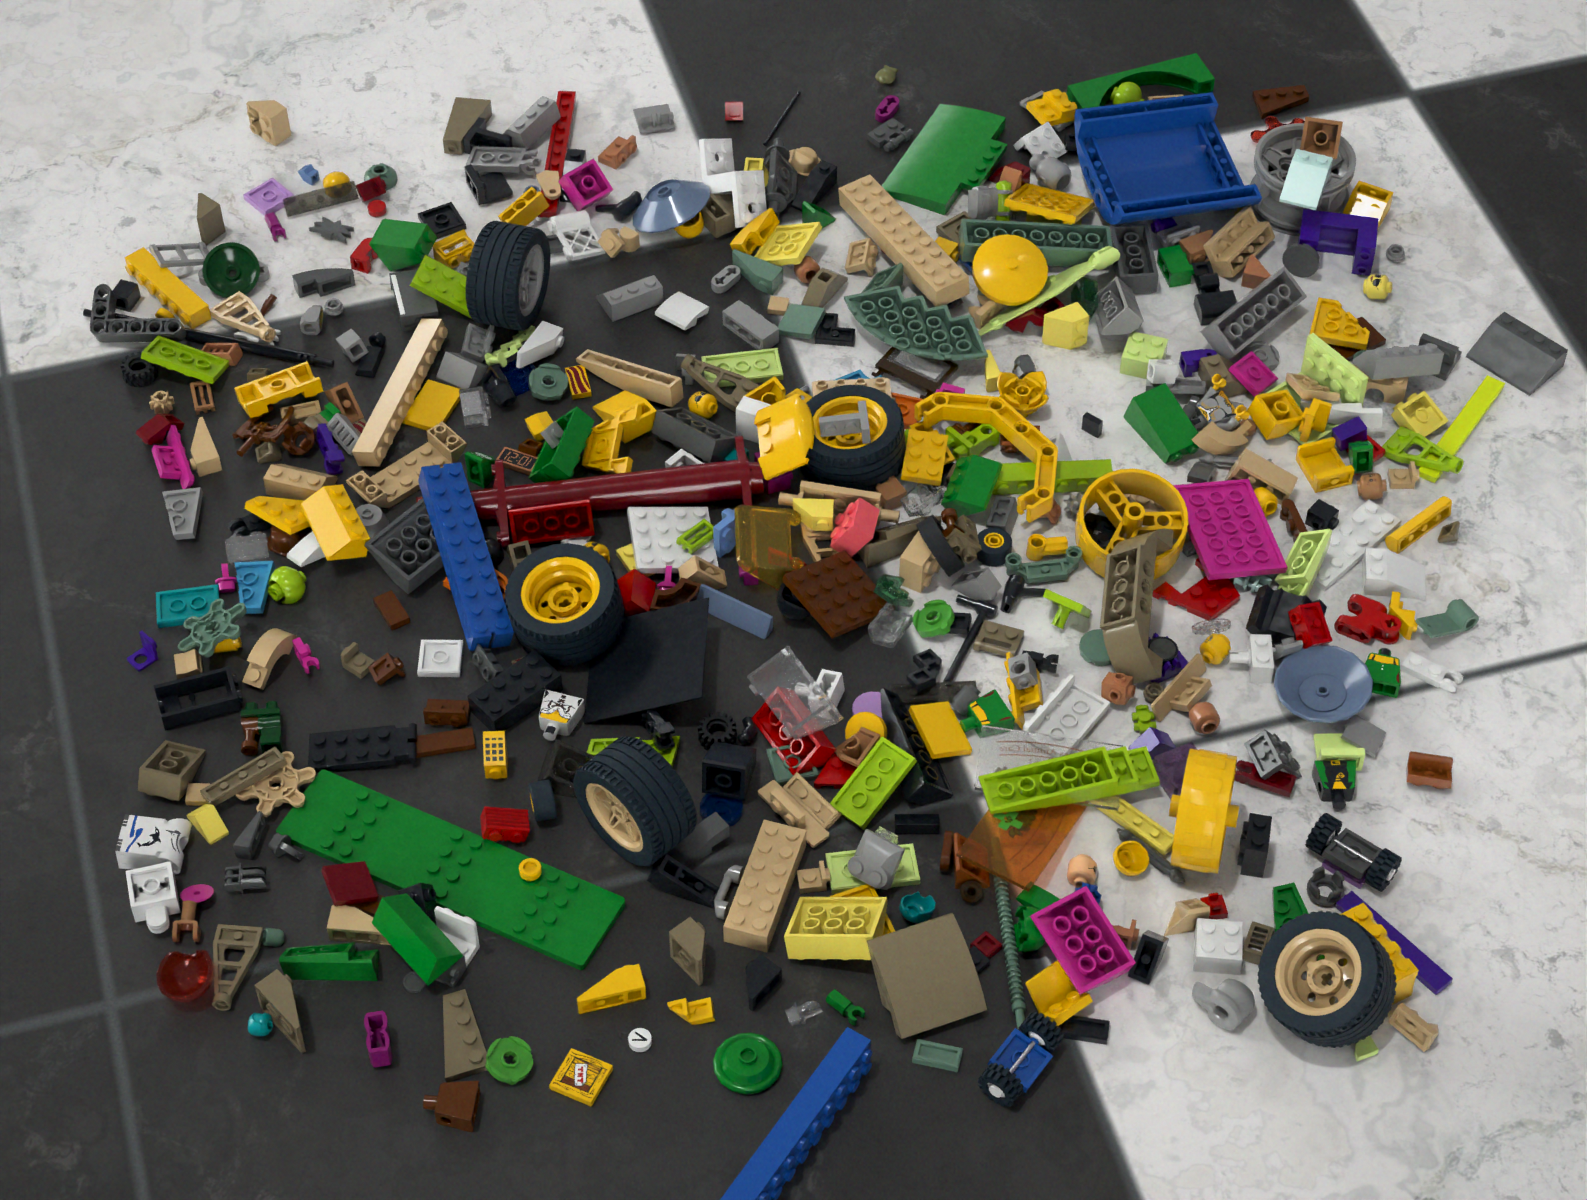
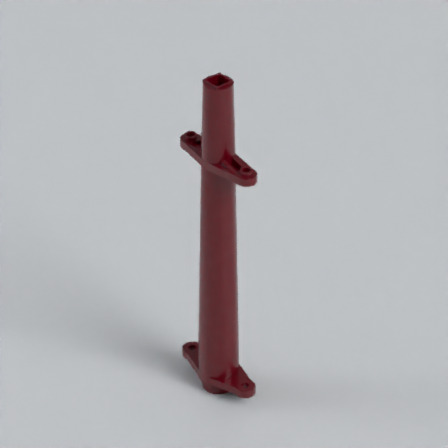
M734 436L737 460L506 486L503 459L495 460V464H491L492 476H495L493 488L473 490L470 493L479 521L496 519L500 531H497V542L502 543V547H508L510 545L508 510L589 499L592 511L742 499L745 523L753 522L752 494L764 493L762 468L759 462L748 461L743 436ZM416 497V503L423 497Z

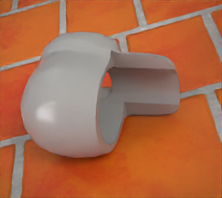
M1226 979L1217 989H1212L1200 982H1196L1193 986L1192 997L1194 1001L1208 1011V1017L1213 1023L1224 1029L1233 1030L1239 1026L1240 1022L1249 1016L1254 1008L1255 999L1253 992L1245 984L1235 979Z

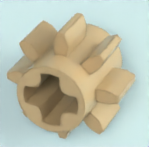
M157 391L150 396V409H154L155 414H168L170 410H173L174 399L173 396H169L168 392Z

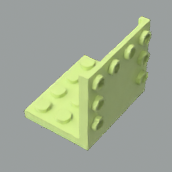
M1314 333L1308 335L1301 372L1298 374L1307 375L1318 381V385L1329 387L1330 392L1340 393L1341 403H1362L1363 406L1369 377ZM1286 381L1266 392L1270 393L1287 389L1300 407L1301 397ZM1327 423L1323 433L1312 430L1307 443L1331 437L1332 428L1339 425ZM1300 425L1289 432L1300 444L1306 443L1300 441L1301 432H1298Z

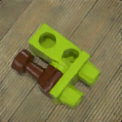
M969 422L962 425L955 423L952 427H947L945 435H948L947 447L949 449L953 448L952 455L957 461L962 457L979 455L990 445L993 447L998 445L1000 433L991 424Z

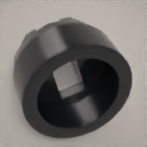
M375 332L369 337V343L374 347H382L386 342V337L381 332Z

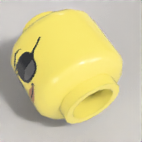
M1371 274L1364 280L1363 292L1369 299H1385L1388 293L1392 292V282H1389L1386 275Z

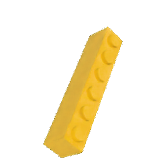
M144 247L125 257L127 273L130 276L133 275L140 285H144L151 295H155L162 305L165 304L173 315L176 314L184 325L187 324L191 329H195L211 319L209 305L168 268H160L154 256Z

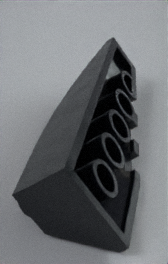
M885 688L881 689L882 719L887 727V740L917 760L900 783L903 789V796L909 802L920 805L951 798L954 794L938 759L931 758L924 742L918 735L919 731L916 725L908 719L911 715L899 695Z

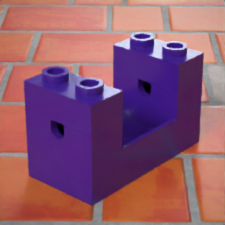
M1303 209L1298 244H1308L1316 252L1353 256L1351 274L1370 276L1376 251L1379 218Z

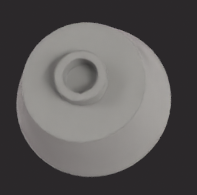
M364 504L356 508L370 539L389 525L388 518L378 506Z

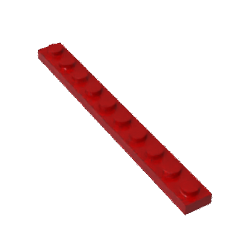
M558 91L556 104L561 118L552 125L545 170L558 171L559 180L563 177L576 102V91ZM544 195L549 207L538 217L550 218L557 216L560 196L555 200H550Z

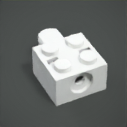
M171 861L126 871L130 905L135 922L146 920L147 926L152 933L165 932L169 928L168 915L181 913Z

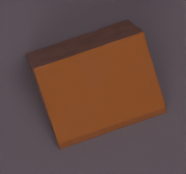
M956 832L953 834L952 849L955 889H961L963 883L968 880L979 882L982 888L990 887L987 850Z

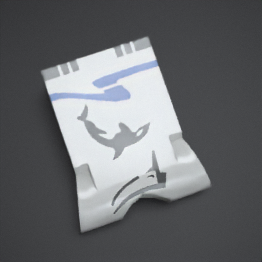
M125 814L115 850L119 869H137L171 861L174 875L179 874L184 859L182 851L188 843L192 827L191 822L182 818L167 821L161 818Z

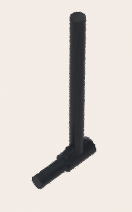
M958 594L956 602L974 608L978 616L943 680L946 685H951L985 618L996 615L997 605Z

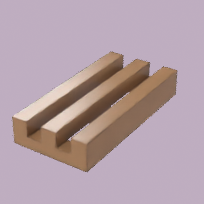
M203 381L190 383L196 415L200 414L199 411L208 413L207 410L210 409L214 412L215 406L210 383ZM202 385L207 387L210 404L205 402ZM197 386L200 392L201 406H198L195 392V387Z

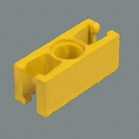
M531 187L498 217L501 222L527 226L548 208L549 204L542 192H537L535 188Z

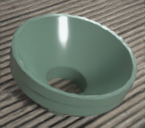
M383 163L373 165L364 175V182L380 176L385 181L386 191L393 188L398 180L396 171ZM384 170L382 173H376L375 171Z

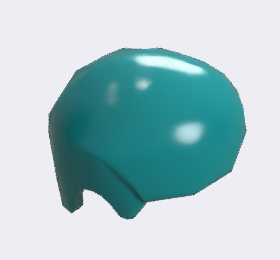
M916 892L901 898L899 911L906 920L919 924L928 921L932 917L936 902L931 895L922 897L920 892Z

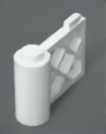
M582 210L549 218L547 228L553 235L556 234L564 246L563 252L567 258H571L573 261L605 254L606 251L597 242L599 237L590 224V217L587 211ZM588 231L590 237L584 236L580 233ZM565 235H570L575 238L572 241L565 238ZM580 239L587 243L584 246L582 244L577 243L576 240ZM588 245H595L598 249L589 248ZM575 247L582 250V252L574 253L572 248Z

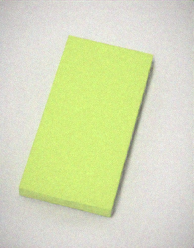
M778 348L701 357V361L742 375L755 383L766 382L774 376L778 380H783ZM703 371L705 379L713 383L717 378L715 374ZM721 380L718 383V387L735 386V384L727 380Z
M913 843L898 845L904 848L905 851L891 888L920 884V875ZM856 850L825 853L827 868H829L830 872L829 882L832 894L867 884L854 877L848 870V862L854 857Z

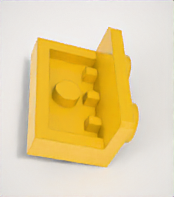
M1313 398L1310 407H1305L1302 415L1305 421L1302 420L1298 432H1301L1300 441L1307 443L1312 430L1325 432L1332 408L1331 403Z

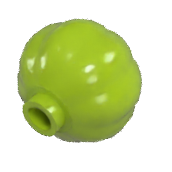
M1124 82L1119 88L1115 87L1110 98L1113 101V105L1145 101V99H1142L1140 87L1133 82Z
M281 566L271 574L268 592L275 601L285 597V600L282 601L283 604H293L299 601L305 593L306 576L302 571H297L288 566Z

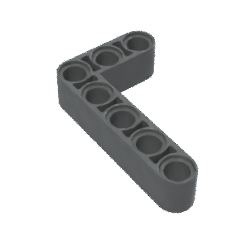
M100 284L94 290L90 331L100 342H152L158 335L179 342L187 335L185 327L176 318L115 319L117 302L115 293L107 284Z

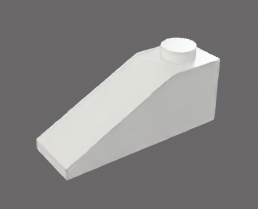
M542 321L517 352L516 367L522 368L554 354L558 347L561 348L564 343L563 328Z

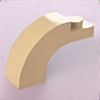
M1246 420L1234 431L1229 432L1219 428L1211 421L1191 440L1198 447L1211 454L1230 455L1249 441L1246 438L1249 434L1247 430L1252 424Z
M278 628L270 629L264 633L248 656L247 661L250 663L242 682L264 690L274 664L282 655L290 654L293 647L292 640L296 639L297 635Z

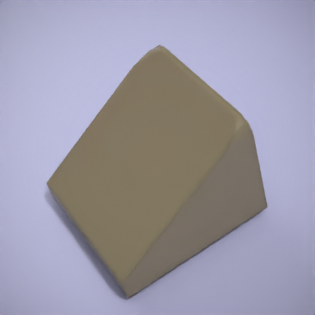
M251 368L247 373V383L270 375V369Z
M264 442L255 448L259 464L282 459L280 446L276 442Z

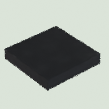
M452 202L417 213L420 222L428 224L437 236V239L466 229V223Z

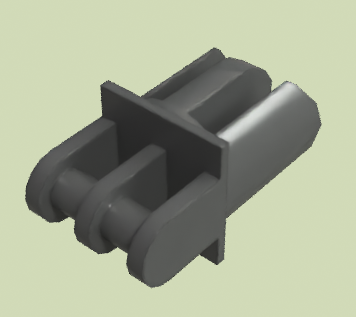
M239 863V866L226 867L225 874L227 875L224 877L226 882L224 890L241 891L243 894L244 889L266 888L265 875L267 867H242L241 863Z

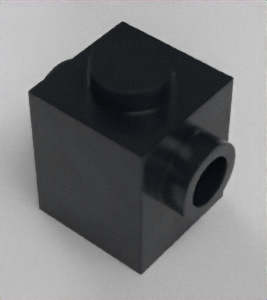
M1318 499L1308 509L1305 524L1314 530H1334L1339 523V510Z

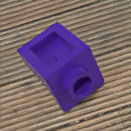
M1172 217L1162 220L1154 219L1150 226L1152 232L1157 234L1159 231L1177 226L1178 224Z

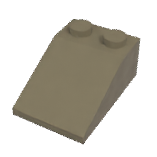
M165 740L139 768L138 791L151 796L165 797L171 801H179L186 794L188 783H192L206 754V750Z
M276 969L255 984L260 1008L264 1013H269L272 1016L273 1023L303 1054L306 1052L295 1001L297 996L292 989L294 984L287 974L283 975Z

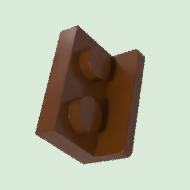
M427 700L426 708L423 710L425 724L468 726L470 708L467 700Z

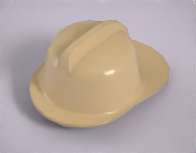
M801 147L789 151L790 164L798 174L808 176L811 170L821 161L816 152L809 147Z

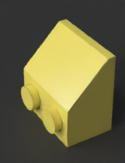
M1078 302L1044 314L1042 343L1069 350L1086 344L1089 315Z

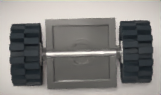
M1328 813L1320 816L1314 828L1312 827L1305 846L1359 880L1368 873L1365 876V883L1380 892L1385 890L1397 873L1402 857L1387 848L1381 849L1347 828L1338 835L1341 831L1342 822Z

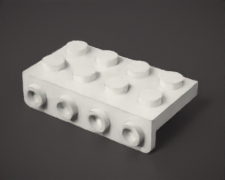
M1070 674L1067 678L1061 680L1055 692L1052 691L1049 694L1045 704L1037 708L1032 719H1027L1024 723L1023 740L1028 743H1035L1032 745L1046 753L1049 751L1048 754H1051L1054 758L1060 757V755H1070L1110 708V702L1075 683V675ZM1058 747H1064V748H1069V749H1073V750H1068V749H1063V748H1058Z

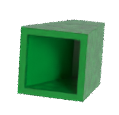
M382 219L369 245L388 270L394 271L420 264L424 256H428L437 236L428 224Z

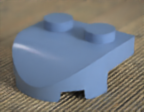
M727 508L723 510L722 520L713 527L714 549L716 550V556L719 558L729 553L736 546L740 538V512L735 509Z

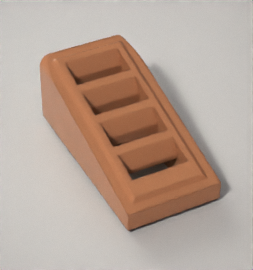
M206 343L201 351L229 360V365L236 366L243 356L238 343Z

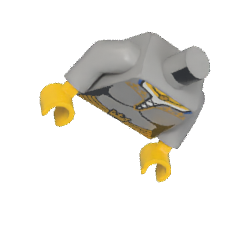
M1215 374L1212 377L1214 386H1210L1205 396L1197 404V417L1190 421L1196 430L1205 427L1213 421L1219 428L1232 432L1240 426L1241 419L1246 420L1249 418V412L1246 411L1247 408L1244 405H1239L1235 408L1224 392L1218 390L1225 387L1227 383L1224 378H1221V375Z

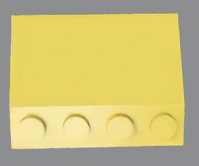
M800 897L784 935L788 959L871 960L867 940L883 935L887 897Z

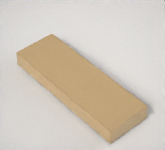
M798 772L783 786V789L827 831L840 818L841 814Z

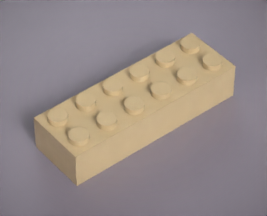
M768 820L763 821L723 926L724 942L768 952L806 848V830Z

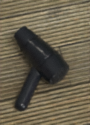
M634 191L629 197L617 204L597 205L595 210L596 212H612L615 219L622 221L630 216L636 207L642 202L641 194L638 191Z
M1017 574L1010 575L1004 587L1000 610L1010 613L1020 596L1043 597L1046 589L1024 588L1025 580L1022 576Z

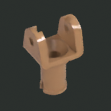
M190 900L182 902L181 920L173 922V942H179L181 930H193V941H200L201 929L198 922L195 921L196 902Z

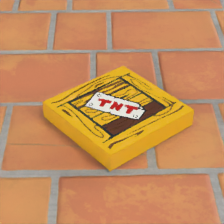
M571 1048L549 1084V1088L592 1107L613 1071V1065Z

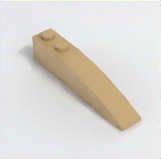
M589 349L576 358L577 363L608 383L647 400L673 407L684 398L682 378Z

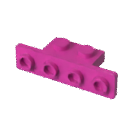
M171 425L166 437L168 446L154 445L152 454L160 478L180 480L182 489H190L194 484V474H192L190 462L186 458L185 447L181 443V435L178 433L176 425Z

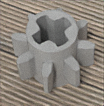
M1078 492L1077 496L1069 493L1070 498L1063 500L1067 504L1064 511L1068 512L1071 510V517H1074L1079 510L1082 497L1080 492ZM1075 501L1079 503L1077 509L1073 507Z

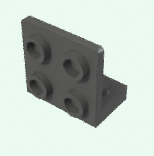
M1263 730L1244 743L1262 779L1266 780L1282 768L1295 775L1297 779L1302 777L1299 772L1301 768L1299 763L1290 754L1292 752L1291 747L1286 741L1282 742L1275 733L1272 735L1267 730Z

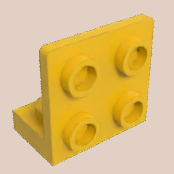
M1058 960L1025 983L1039 1014H1044L1045 1018L1047 1016L1050 1017L1051 1022L1055 1021L1057 1023L1056 1026H1059L1093 1002L1090 994L1078 993Z

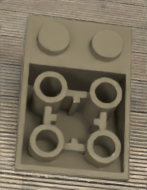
M710 194V199L701 210L704 226L715 238L738 229L735 228L732 194ZM749 204V212H752V206Z

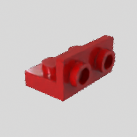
M1320 602L1298 605L1288 611L1296 640L1303 641L1302 648L1304 650L1333 641Z

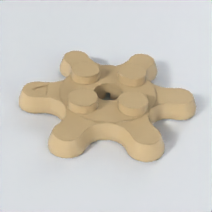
M290 751L281 753L286 758L287 765L236 794L237 798L242 801L253 798L259 799L256 810L257 813L262 811L264 817L270 816L274 807H279L283 803H289L295 808L302 807L305 802V795L299 792L300 786L310 783L315 779L316 771L313 768L306 767L297 770L292 767L295 757ZM274 783H281V784H280L281 787H279V786H277V787H271V786H272V784H274Z

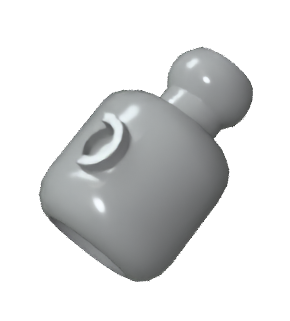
M1039 153L1031 157L1029 165L1033 170H1036V179L1042 185L1058 191L1066 188L1072 176L1071 170L1066 163H1062L1055 157L1045 158Z

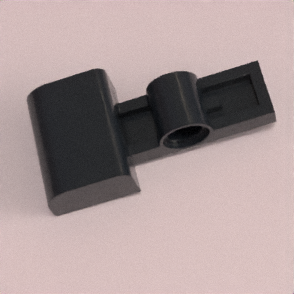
M1210 261L1191 263L1194 269L1193 277L1199 294L1195 295L1193 305L1200 325H1209L1237 303L1233 290L1220 291L1219 276L1213 272Z

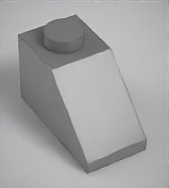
M988 567L962 573L952 585L954 590L963 595L982 601L993 600L1002 587Z

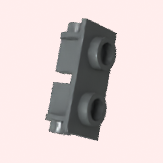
M477 644L472 660L483 678L488 682L503 672L504 669L500 664H497V659L491 649L487 647L482 648L480 644Z

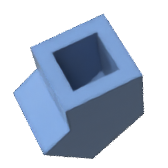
M312 164L305 165L298 171L303 181L310 185L320 180L319 172L313 168Z

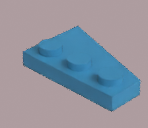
M274 561L234 562L239 586L240 603L245 604L246 614L263 613L269 593V579L276 567Z

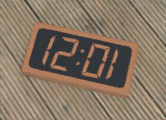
M504 447L496 460L503 459L505 468L530 476L538 457Z

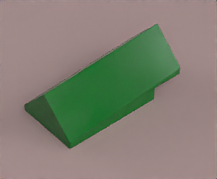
M407 893L382 897L372 924L427 986L463 957V954Z
M355 942L287 948L279 957V963L284 975L287 974L291 980L378 981L379 949L356 951Z

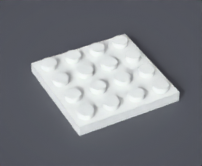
M628 507L627 515L637 571L640 573H665L667 565L672 566V573H679L678 568L694 555L718 567L714 539L710 540L693 554L688 553L689 549L684 550L682 544L678 545L676 543L678 537L701 520L705 519L711 523L708 507ZM694 534L693 536H691L689 539H687L686 541H689L690 539H692V538L695 536V534Z

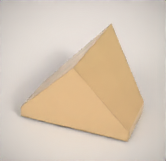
M1197 898L1175 902L1176 907L1164 936L1195 931L1197 918L1209 919L1210 906Z

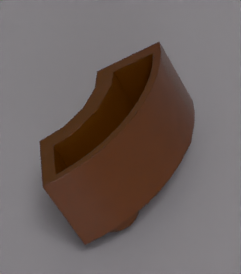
M681 577L678 584L670 589H656L649 611L694 601L701 583Z

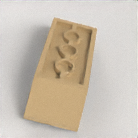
M442 421L427 430L428 442L371 477L362 470L347 479L346 483L369 504L391 508L420 490L418 479L421 467L440 465V468H442L443 464L457 463L467 443Z

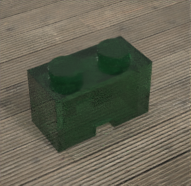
M1082 277L1071 291V304L1078 302L1089 315L1090 321L1098 308V296H1096L1098 282Z

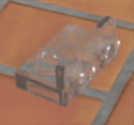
M258 531L250 533V536L232 535L230 539H225L229 565L234 564V562L270 559L266 533L262 534V532Z

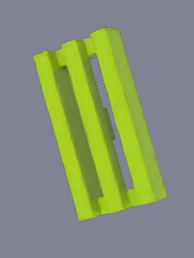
M703 519L678 537L676 543L678 545L682 544L684 550L689 549L688 553L693 554L714 538V526ZM695 534V536H694L692 539H690L689 541H686L687 539H689L691 536H693V535Z

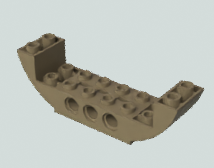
M1158 529L1119 542L1112 552L1107 554L1100 628L1103 631L1108 656L1116 673L1132 676L1133 685L1161 678L1163 659L1148 648L1156 553L1172 549L1173 530Z

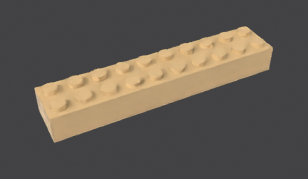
M870 174L838 188L840 206L896 265L899 263L903 264V273L935 307L946 305L970 294L969 276Z

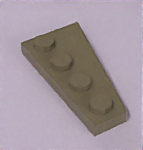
M463 989L443 995L446 1082L487 1071L485 1067L487 1052L466 990Z

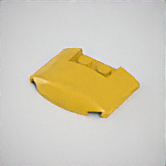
M798 393L760 409L756 413L754 424L758 429L760 448L758 461L766 480L808 464L809 459L805 457L808 450L813 449L814 423L808 405L801 399L802 397Z

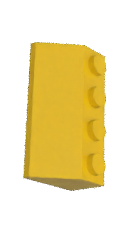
M343 484L323 486L301 503L300 507L327 561L366 557L368 549L365 547V543L370 540V537Z

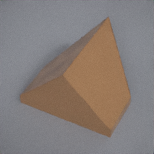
M861 727L856 734L835 747V753L840 760L858 767L879 741L880 735Z

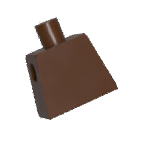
M479 1081L443 1082L440 1084L438 1096H424L423 1109L435 1110L436 1123L473 1132L481 1095Z

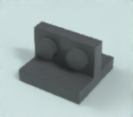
M1423 333L1418 346L1432 343L1444 352L1440 373L1432 376L1446 380L1460 359L1462 351H1459V347Z

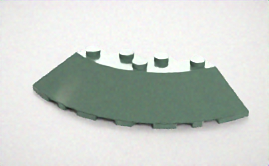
M899 286L844 296V300L855 319L872 335L892 347L913 355L939 360L960 361L988 358L987 351L971 314L952 318L947 305L928 308L923 295L904 299Z

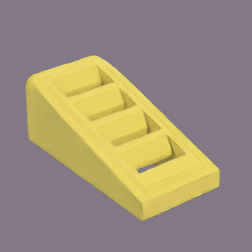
M988 349L986 350L988 358L984 360L985 383L987 392L998 390L997 381L1000 370L991 351Z

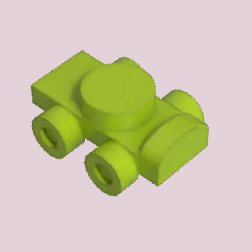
M1148 705L1136 706V712H1132V721H1138L1134 723V731L1144 733L1149 727L1156 729V722H1151V720H1154V713L1149 711Z

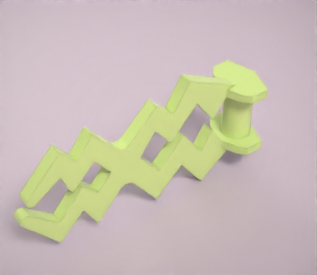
M531 325L524 331H518L519 334L512 336V341L500 345V350L491 354L486 353L484 355L486 364L488 366L500 364L502 368L507 365V358L518 352V348L522 347V342L527 340L535 331V326Z

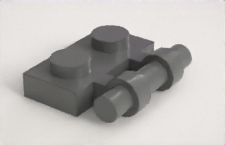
M891 118L869 132L867 140L878 148L883 146L884 150L888 152L889 150L896 149L898 144L908 141L914 135L912 129L905 131L903 124Z

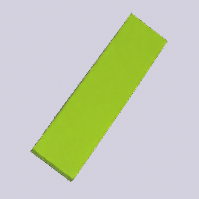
M1105 746L978 776L990 814L1066 805L1160 786L1159 777L1146 746L1128 751L1126 746L1106 750Z

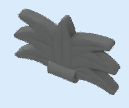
M322 217L323 222H314V227H309L310 232H317L324 238L330 240L337 239L343 243H346L345 237L351 238L349 231H354V227L341 225V220L334 223Z

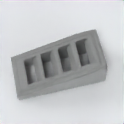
M336 413L326 426L338 443L352 456V450L360 435L347 416Z

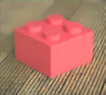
M861 497L854 503L851 502L846 511L839 513L835 518L834 523L836 525L830 536L832 538L830 547L838 552L845 550L850 557H853L873 539L880 510Z

